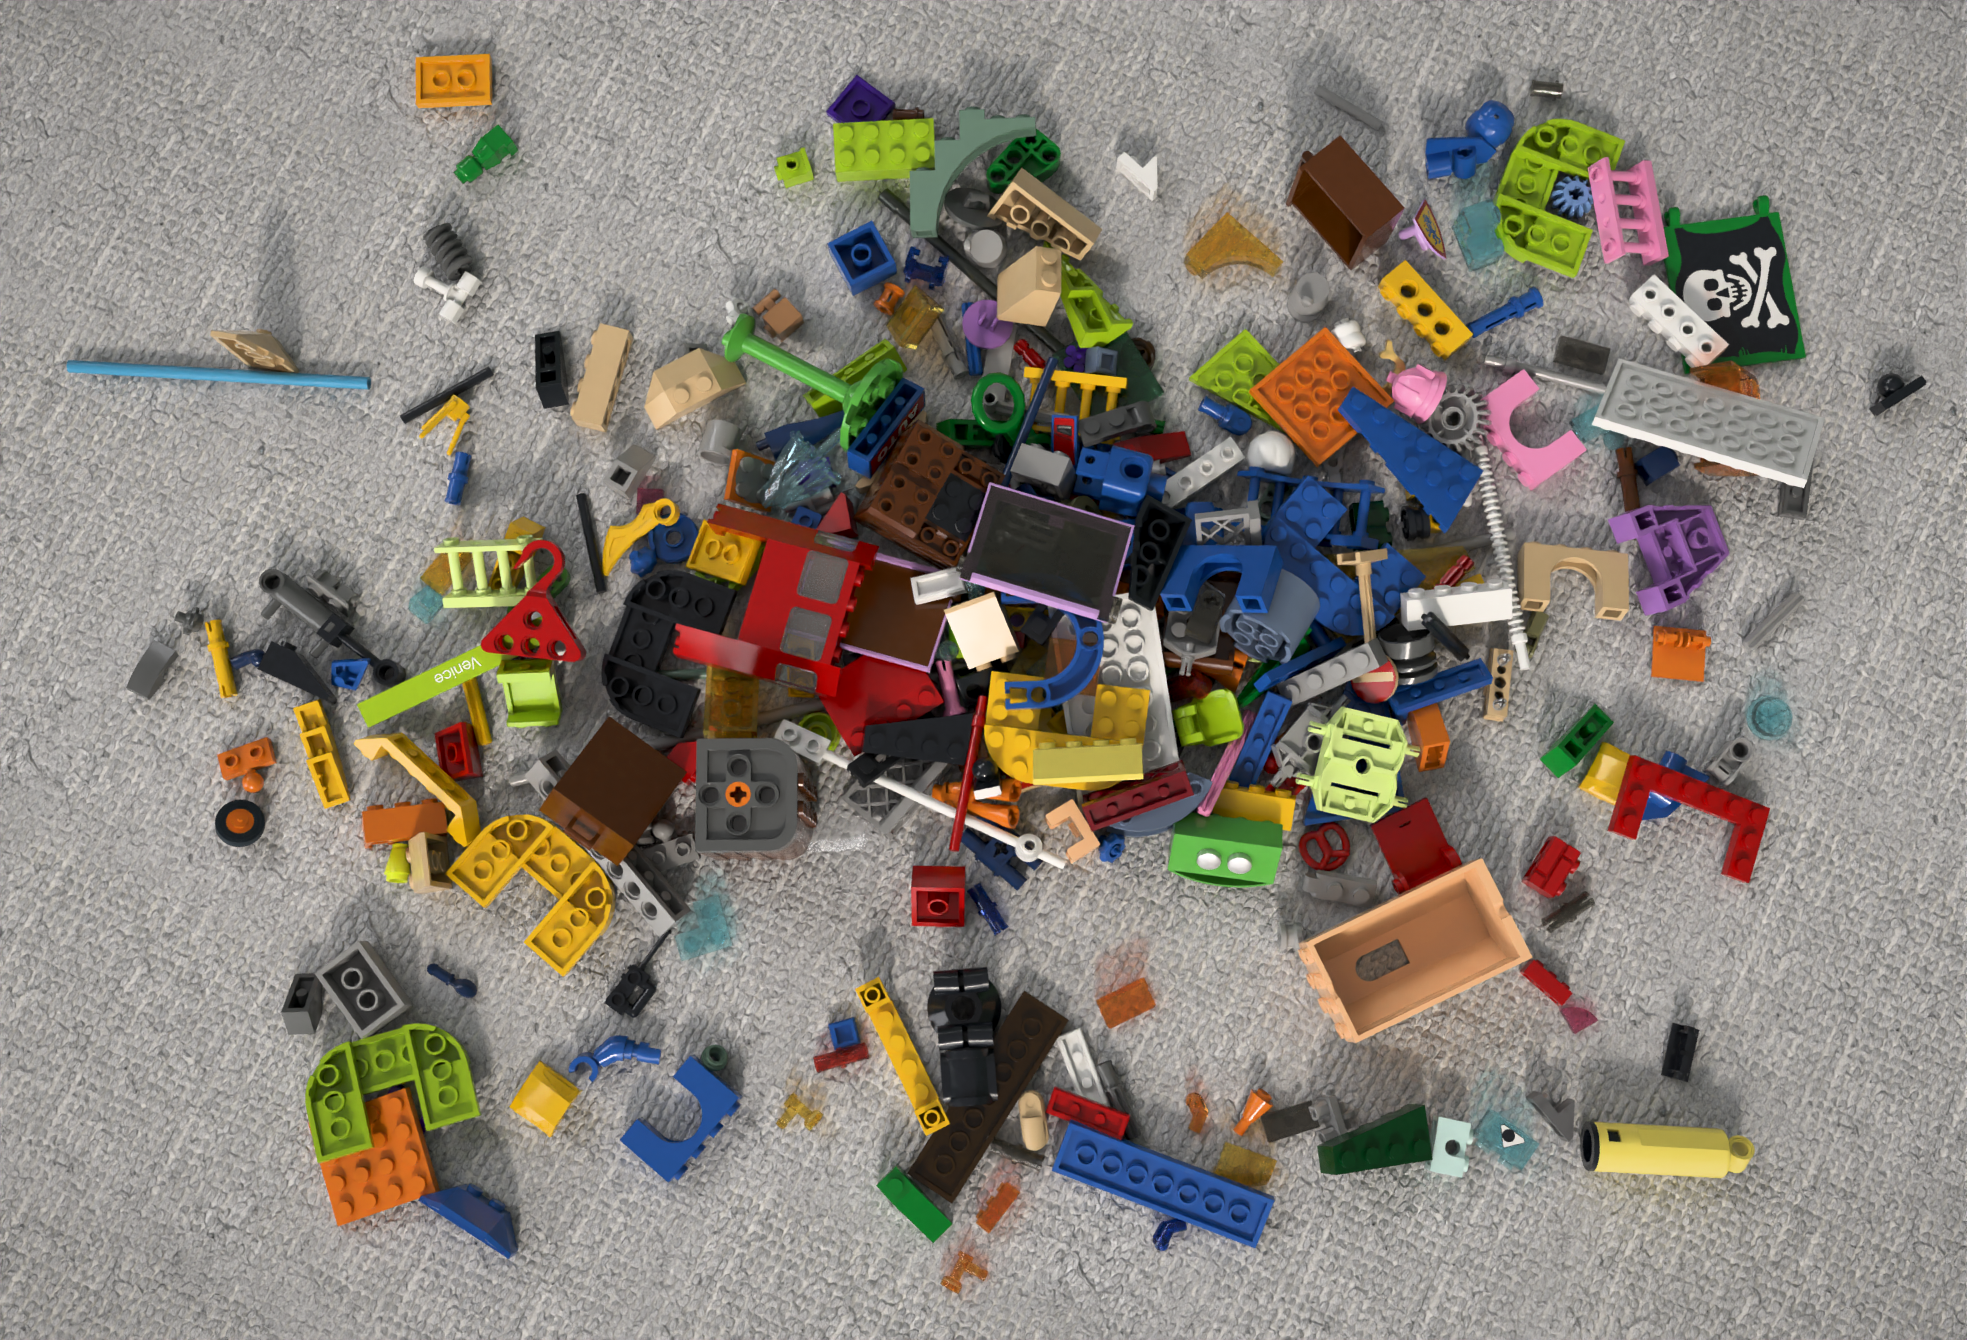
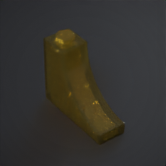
M1227 212L1186 254L1184 264H1186V269L1192 275H1198L1201 279L1218 268L1236 264L1259 268L1274 277L1280 271L1283 261Z

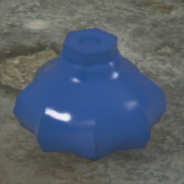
M643 547L638 551L633 550L629 554L632 574L644 577L646 574L652 573L653 568L657 564L656 551L650 550L648 547Z
M1111 833L1108 836L1101 835L1098 838L1100 843L1098 851L1102 862L1108 861L1113 863L1115 859L1121 857L1122 851L1126 847L1124 835Z

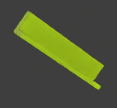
M883 339L838 370L833 376L853 385L857 381H861L875 364L885 358L899 362L904 371L903 373L907 371V367L896 348L887 339ZM814 388L803 395L806 402L813 408L819 418L843 410V403Z

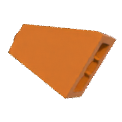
M1434 703L1409 712L1407 724L1412 745L1420 747V751L1413 750L1420 753L1418 757H1415L1418 772L1444 768L1450 739L1438 704Z

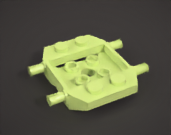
M1340 707L1326 724L1309 722V725L1318 727V729L1308 727V732L1322 734L1324 737L1315 774L1310 776L1298 773L1296 777L1306 780L1296 779V784L1311 787L1317 810L1375 823L1393 806L1403 809L1407 807V804L1399 803L1398 801L1408 803V798L1395 795L1397 790V773L1404 761L1405 754L1418 757L1420 753L1412 752L1410 749L1420 751V747L1408 744L1399 720ZM1345 734L1390 745V748L1387 749L1344 739L1342 736ZM1363 758L1367 763V768L1364 772L1359 773L1356 770V763ZM1331 782L1379 794L1378 796L1347 790L1331 786Z

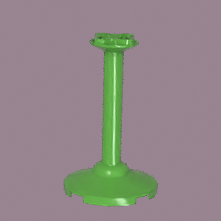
M745 313L739 315L734 327L727 331L722 338L727 361L735 362L746 353L843 403L845 415L840 430V445L845 452H847L903 378L904 371L901 364L893 359L885 358L875 364L861 381L851 385L754 335L756 328L755 319L753 316Z

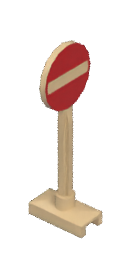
M1387 548L1337 554L1338 565H1355L1356 576L1359 578L1365 643L1376 638L1370 574H1372L1371 563L1388 559ZM1387 655L1386 657L1389 662L1350 680L1355 693L1366 702H1383L1395 693L1399 675L1396 665Z

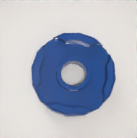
M671 513L662 515L661 518L666 519ZM680 513L679 519L675 524L671 526L658 524L650 530L648 542L651 550L656 551L658 559L669 564H679L688 561L699 531L696 524L690 518ZM678 532L681 534L680 541L674 545L669 544L667 541L669 534Z

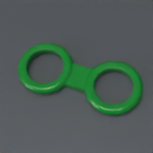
M1001 372L989 373L979 379L973 388L971 396L972 413L981 427L991 433L1002 434L1013 448L1024 420L1026 407L1024 393L1019 383L1011 376ZM993 383L1004 385L1010 391L1014 402L1012 415L1007 421L1000 424L992 421L983 409L982 400L984 392ZM1031 428L1025 444H1044L1051 448V435L1046 433L1036 434ZM1032 486L1035 493L1041 494L1039 488Z

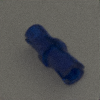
M980 882L974 886L979 896L974 888H970L966 892L978 907L980 917L983 916L996 936L1001 933L996 922L1002 931L1009 926L996 908L998 905L995 901H991Z

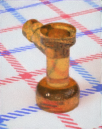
M959 1250L957 1254L959 1258L950 1276H944L940 1282L942 1286L957 1294L962 1289L960 1279L964 1271L978 1277L982 1281L988 1275L987 1270L981 1269L972 1263L973 1256L962 1250Z

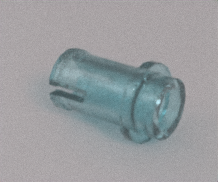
M949 640L942 642L938 646L933 663L941 660L953 661L959 653L956 643Z

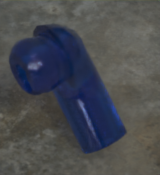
M1177 1218L1162 1221L1153 1235L1155 1248L1159 1251L1167 1250L1173 1233L1187 1230L1186 1222Z

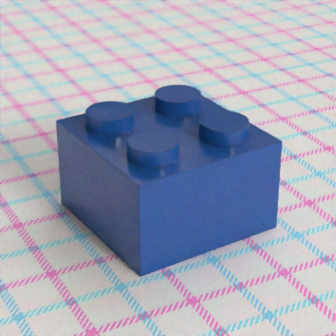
M873 221L827 243L830 256L852 296L897 274L896 263Z

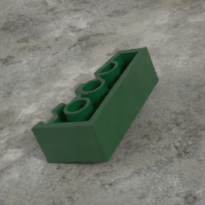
M1407 1104L1401 1107V1109L1389 1112L1371 1123H1365L1351 1132L1317 1145L1321 1173L1340 1175L1433 1160L1425 1105Z

